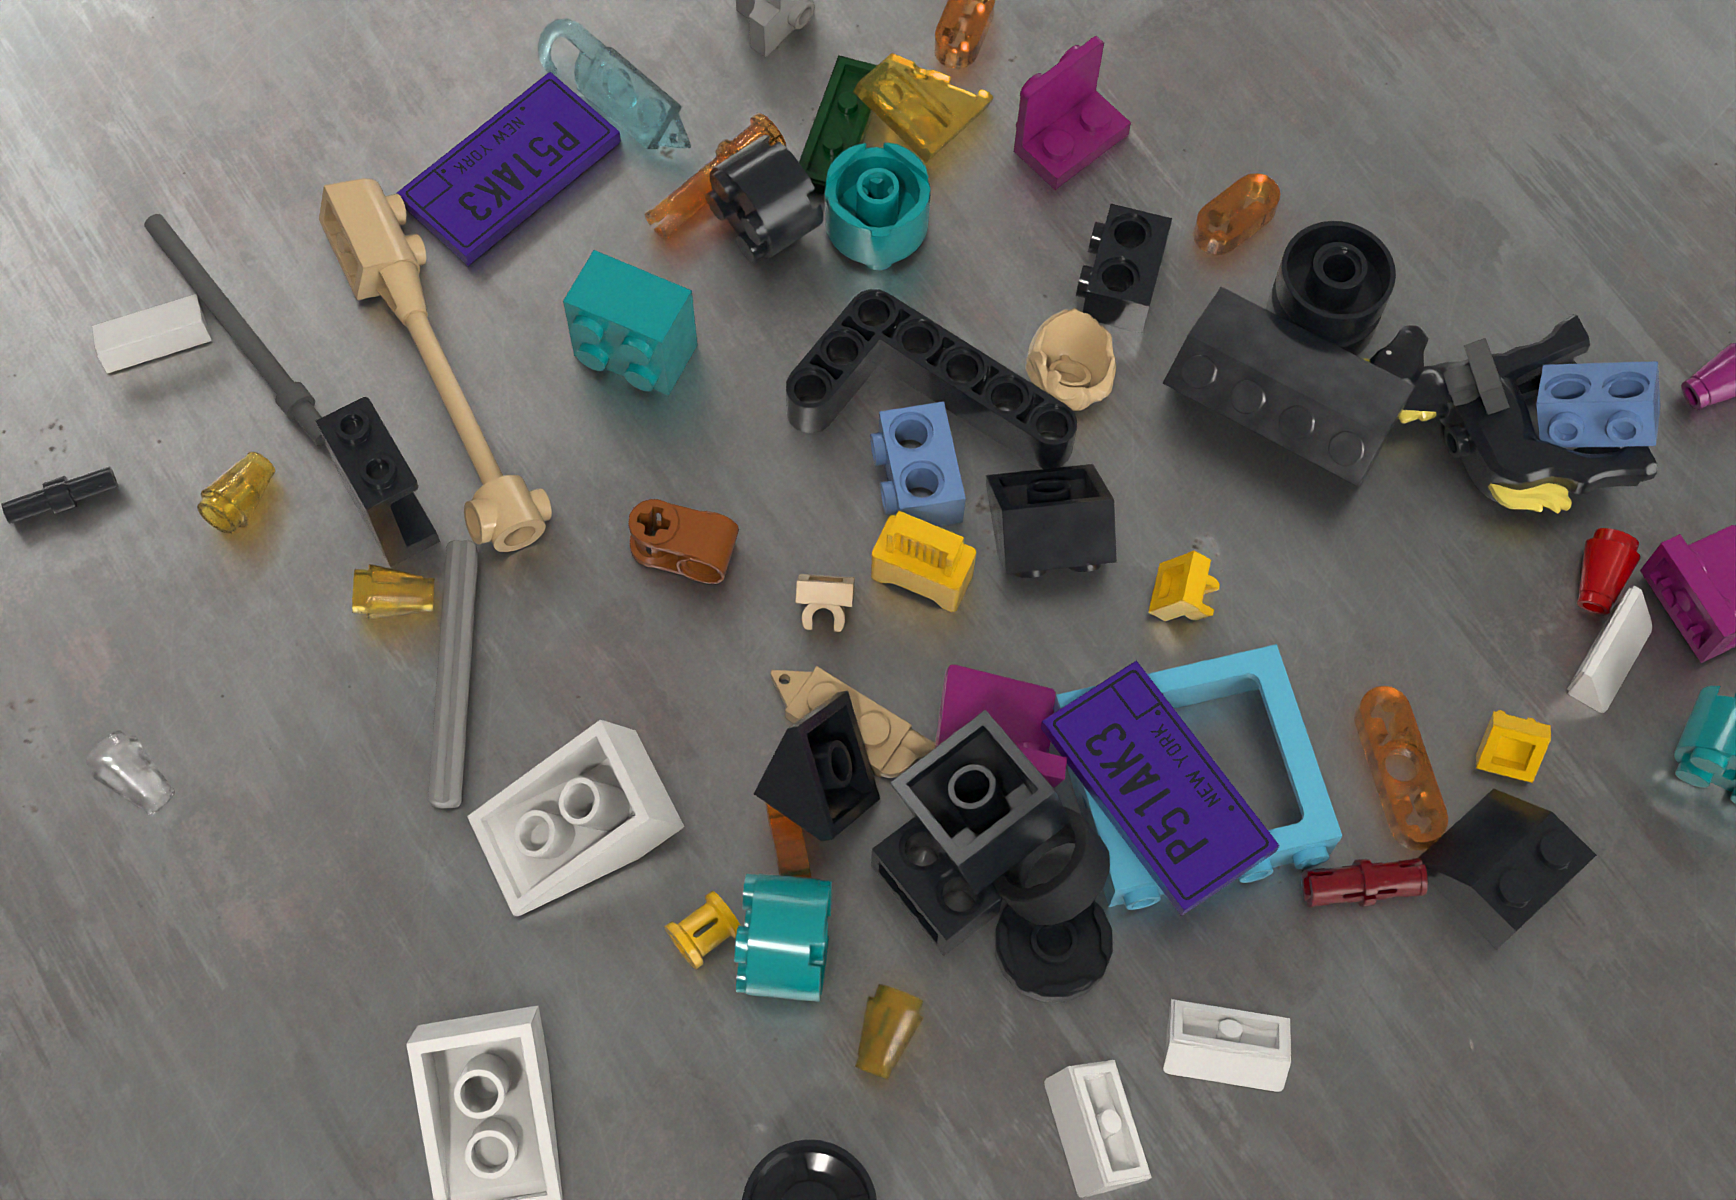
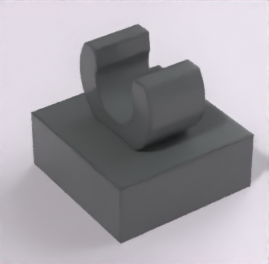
M1486 338L1464 345L1470 366H1458L1443 373L1454 405H1463L1481 396L1488 415L1510 408Z

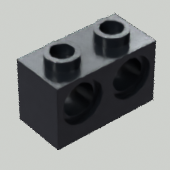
M1110 204L1106 222H1095L1088 252L1097 254L1094 266L1083 265L1077 286L1076 296L1085 298L1083 313H1088L1098 323L1143 333L1172 218ZM1121 243H1127V244H1131V245H1133V246H1135V247H1134V248H1128V247H1124V246H1122V245H1120V244H1121ZM1107 287H1119L1124 291L1115 292L1108 289Z
M915 817L872 848L871 867L943 956L999 914L1002 897L998 894L994 884L991 883L975 895L942 855ZM926 846L936 853L938 859L930 865L920 866L911 862L906 853L913 847ZM960 890L968 893L973 898L975 905L967 911H954L945 904L943 897L951 891Z

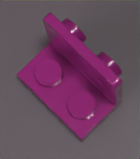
M1094 36L1082 46H1072L1064 53L1058 64L1044 74L1037 73L1027 80L1020 91L1013 152L1054 190H1057L1129 135L1131 122L1096 91L1104 42L1098 36Z
M1736 525L1726 527L1687 545L1681 534L1662 542L1640 569V572L1700 663L1736 647Z
M955 664L950 665L946 669L935 748L986 710L1053 788L1065 780L1067 758L1049 753L1050 740L1040 728L1042 721L1054 714L1053 706L1056 692L1052 688Z

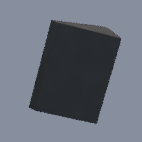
M848 690L836 693L787 728L754 792V795L820 841L834 839L880 800Z

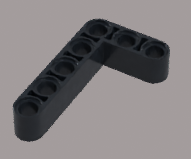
M868 289L855 296L790 373L786 381L787 417L790 424L796 430L803 433H817L826 429L878 366L934 402L944 401L945 408L1034 466L1042 469L1062 467L1069 460L1077 431V418L1067 405L896 297L880 289ZM870 320L879 321L883 324L879 326H869L864 323ZM911 348H921L926 350L927 352L923 354H913L908 352L907 350ZM837 358L852 360L851 363L845 365L836 364L832 361ZM963 375L970 378L971 381L965 383L952 380L951 377ZM805 396H816L821 399L815 403L800 401ZM1000 403H1008L1010 405H1013L1016 409L1012 411H1003L998 409L995 405ZM1051 431L1057 433L1061 438L1049 440L1042 437L1039 433Z

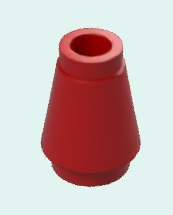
M1599 528L1595 530L1593 538L1585 541L1579 597L1577 600V605L1580 608L1599 615L1610 614L1612 606L1615 604L1641 559L1640 554L1637 552L1639 541L1635 537L1616 529Z

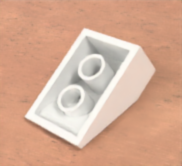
M601 719L467 816L508 906L515 916H521L640 859L684 828L636 730Z
M539 1005L418 1025L406 1045L433 1199L563 1200L549 1064Z

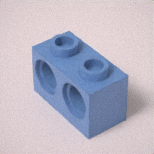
M1658 361L1543 365L1536 402L1540 440L1560 447L1656 446L1661 407Z
M944 401L880 411L878 433L870 434V443L875 466L884 465L887 481L880 482L885 515L895 514L896 516L899 510L935 526L963 523L966 497ZM910 439L920 442L922 446L909 449L901 446L899 443ZM917 487L929 489L934 494L920 498L912 495L909 491Z

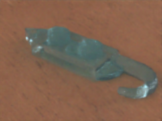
M568 18L556 19L547 24L540 34L538 56L542 66L548 73L551 72L554 75L557 73V67L551 58V47L557 38L564 37L580 50L574 69L575 83L580 93L646 149H658L660 146L691 148V143L679 115L682 106L614 48L604 45L581 24Z

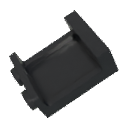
M362 397L316 420V424L343 485L390 567L440 542L435 528L414 494L419 487L418 482L368 397Z

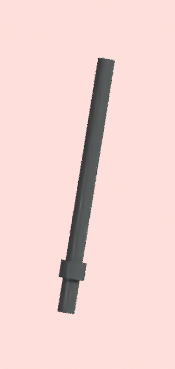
M161 214L150 216L144 223L146 230L276 393V404L288 419L298 421L317 446L325 445L316 424V420L322 418V416L314 408L315 399L301 382H294L164 217Z

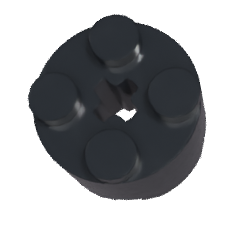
M769 135L761 136L710 170V183L713 190L705 194L706 201L713 214L721 221L727 219L738 234L736 236L737 244L745 257L751 262H755L761 257L764 259L772 258L823 223L824 217L821 204L812 209L807 194L815 189L801 164L781 142H777L772 146L768 145Z

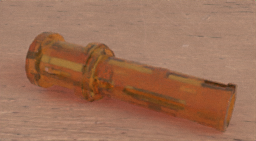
M756 113L750 118V126L731 141L724 139L720 142L715 151L716 157L703 166L655 207L645 212L644 215L649 225H652L654 222L659 223L669 215L668 218L653 230L661 238H669L671 233L708 204L705 194L713 190L710 183V170L761 136H770L768 142L770 146L777 142H781L786 146L784 137L775 124L762 113Z

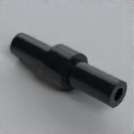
M111 466L70 480L66 476L44 482L43 489L3 502L1 506L6 520L11 524L49 510L57 514L77 507L78 500L116 488L118 483Z

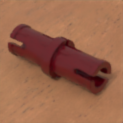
M1421 858L1387 863H1372L1370 859H1357L1349 866L1327 869H1304L1302 873V892L1308 907L1345 902H1357L1362 907L1374 906L1376 901L1381 899L1425 896L1428 889L1427 871L1425 865L1422 864Z

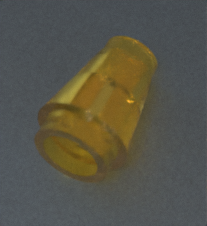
M248 452L243 459L201 491L202 500L197 505L198 512L211 526L227 534H233L238 527H246L271 477L275 474L274 466L261 454Z
M369 564V569L355 568L352 613L366 614V620L422 613V611L433 612L435 578H423L420 575Z
M878 984L874 997H867L857 1053L859 1056L854 1067L889 1080L892 1069L896 1067L924 1019L923 1016L919 1015L924 1001L895 988Z

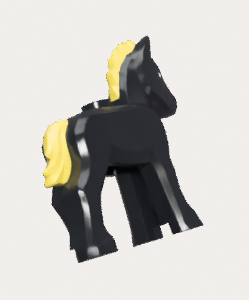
M1572 314L1557 324L1552 332L1539 342L1515 347L1505 353L1492 354L1510 408L1489 415L1481 396L1469 403L1458 406L1454 405L1443 373L1458 366H1470L1469 360L1424 366V350L1429 338L1423 328L1419 326H1404L1399 330L1395 338L1387 346L1378 350L1370 359L1362 358L1416 386L1399 416L1400 422L1404 424L1417 419L1421 421L1439 419L1445 426L1444 440L1451 456L1455 459L1461 458L1478 490L1486 497L1510 510H1529L1539 513L1543 511L1544 507L1559 514L1561 510L1568 511L1571 508L1572 501L1568 497L1570 492L1579 495L1598 488L1638 486L1640 482L1653 479L1657 474V462L1648 446L1622 447V449L1620 447H1578L1572 451L1537 440L1530 413L1524 400L1538 396L1543 365L1577 364L1574 358L1588 351L1590 347L1589 336L1576 314Z

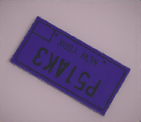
M549 72L396 194L401 196L405 209L469 266L621 142L620 131L553 73Z
M1137 660L1042 721L1040 728L1059 754L1067 758L1068 766L1180 916L1192 910L1278 850L1280 845Z

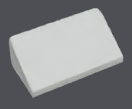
M197 294L92 326L96 354L107 374L212 341Z
M1633 586L1632 589L1629 587L1614 606L1567 688L1569 690L1568 695L1598 712L1604 713L1608 710L1652 632V620L1641 589Z
M1171 999L1163 1060V1070L1165 1073L1274 1092L1284 1089L1291 1065L1290 1018Z
M1115 1060L1068 1066L1046 1078L1044 1086L1079 1197L1097 1195L1152 1178Z

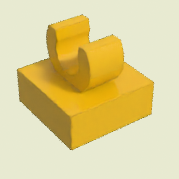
M1194 550L1159 563L1148 613L1163 621L1183 615L1191 620H1201L1213 616L1214 609L1202 602L1203 595L1217 591L1220 587L1217 579L1208 575L1211 559Z
M1502 710L1493 711L1476 753V769L1533 783L1551 741V725L1536 722L1535 719L1529 717L1523 719L1508 715Z

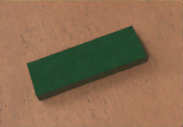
M838 55L799 160L815 190L812 191L813 193L825 196L827 172L832 162L848 148L863 144L886 80L887 67Z

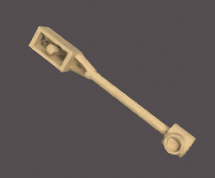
M368 178L324 185L319 221L356 300L381 295L402 324L408 327L483 484L475 492L473 499L467 501L464 505L465 523L472 540L478 545L491 541L494 548L500 552H511L530 545L544 533L546 528L544 521L551 519L550 500L542 488L529 491L521 476H503L427 319L428 313L419 278L420 266L426 263V250L423 240L418 234L405 236L400 227L406 223V209L399 194L385 196L380 184Z

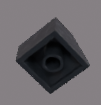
M1093 464L986 475V487L997 555L1005 574H1014L1021 578H1034L1044 575L1046 570L1069 568L1076 572H1090L1099 569L1101 564L1117 562L1114 498Z
M986 710L890 782L942 855L975 895L1071 822L1055 789Z
M1493 788L1418 858L1422 859V864L1426 867L1428 881L1498 950L1597 854L1552 811Z

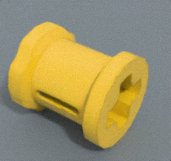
M715 891L705 895L706 903L677 924L671 921L664 926L665 931L678 951L696 970L703 965L702 957L730 936L736 938L738 926H741L731 909ZM709 923H715V925H713L699 937H693V935H695Z

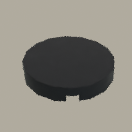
M1095 900L1088 908L1074 918L1055 925L1032 924L1020 917L1008 905L1003 910L995 929V957L1003 976L1020 993L1041 1002H1067L1087 994L1103 978L1113 953L1111 925L1103 908Z

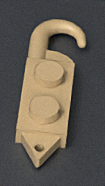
M816 666L813 672L771 670V679L786 707L785 718L792 723H796L836 693L848 690L872 772L880 778L881 776L886 778L898 777L935 748V743L913 730L910 723ZM786 679L789 683L781 684L780 681Z

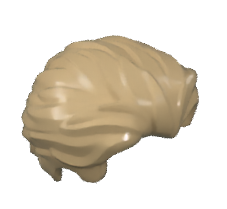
M1076 308L1064 309L1050 316L1039 327L1028 349L1025 368L1030 381L1038 388L1067 405L1072 411H1081L1093 402L1102 401L1103 398L1111 393L1116 373V358L1113 353L1111 334L1096 319H1093L1091 315L1083 313Z

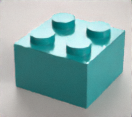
M593 250L563 300L573 353L582 364L596 371L606 369L621 375L631 385L640 390L652 391L654 389L665 395H670L698 346L692 290Z

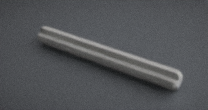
M453 540L446 546L428 800L431 806L441 809L457 808L462 800L478 566L476 544L469 540Z

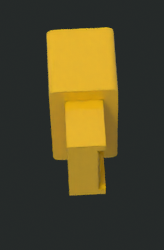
M898 510L896 516L891 515L887 519L872 550L871 578L879 583H893L934 600L941 608L947 611L955 612L972 580L976 549L964 544V537Z

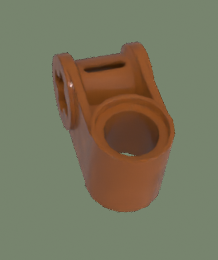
M649 499L640 502L629 515L630 551L633 558L639 564L684 575L701 583L718 584L723 582L739 533V527L732 519L716 512L698 511L659 499ZM657 513L661 514V521L657 520ZM647 547L651 548L652 554L647 553Z

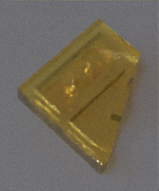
M894 53L887 56L863 77L853 91L925 163L931 160L988 108L994 99L989 92L982 89L975 95L950 85V76L935 70L922 69L915 62Z

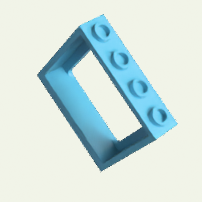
M1277 644L1147 674L1174 709L1257 689L1260 690L1302 819L1296 824L1268 830L1280 845L1278 850L1240 876L1239 881L1247 883L1263 879L1274 872V867L1294 863L1296 869H1306L1329 860V854L1332 853L1342 838V833ZM1096 686L1057 694L1053 706L1054 713ZM1066 763L1080 813L1101 837L1109 850L1110 871L1103 888L1108 907L1125 903L1128 910H1135L1159 902L1161 900L1160 895L1164 894Z

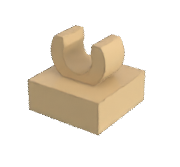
M799 574L796 583L795 603L807 604L802 613L804 629L811 630L814 612L818 609L826 608L834 615V631L841 632L846 618L843 606L852 607L855 577Z

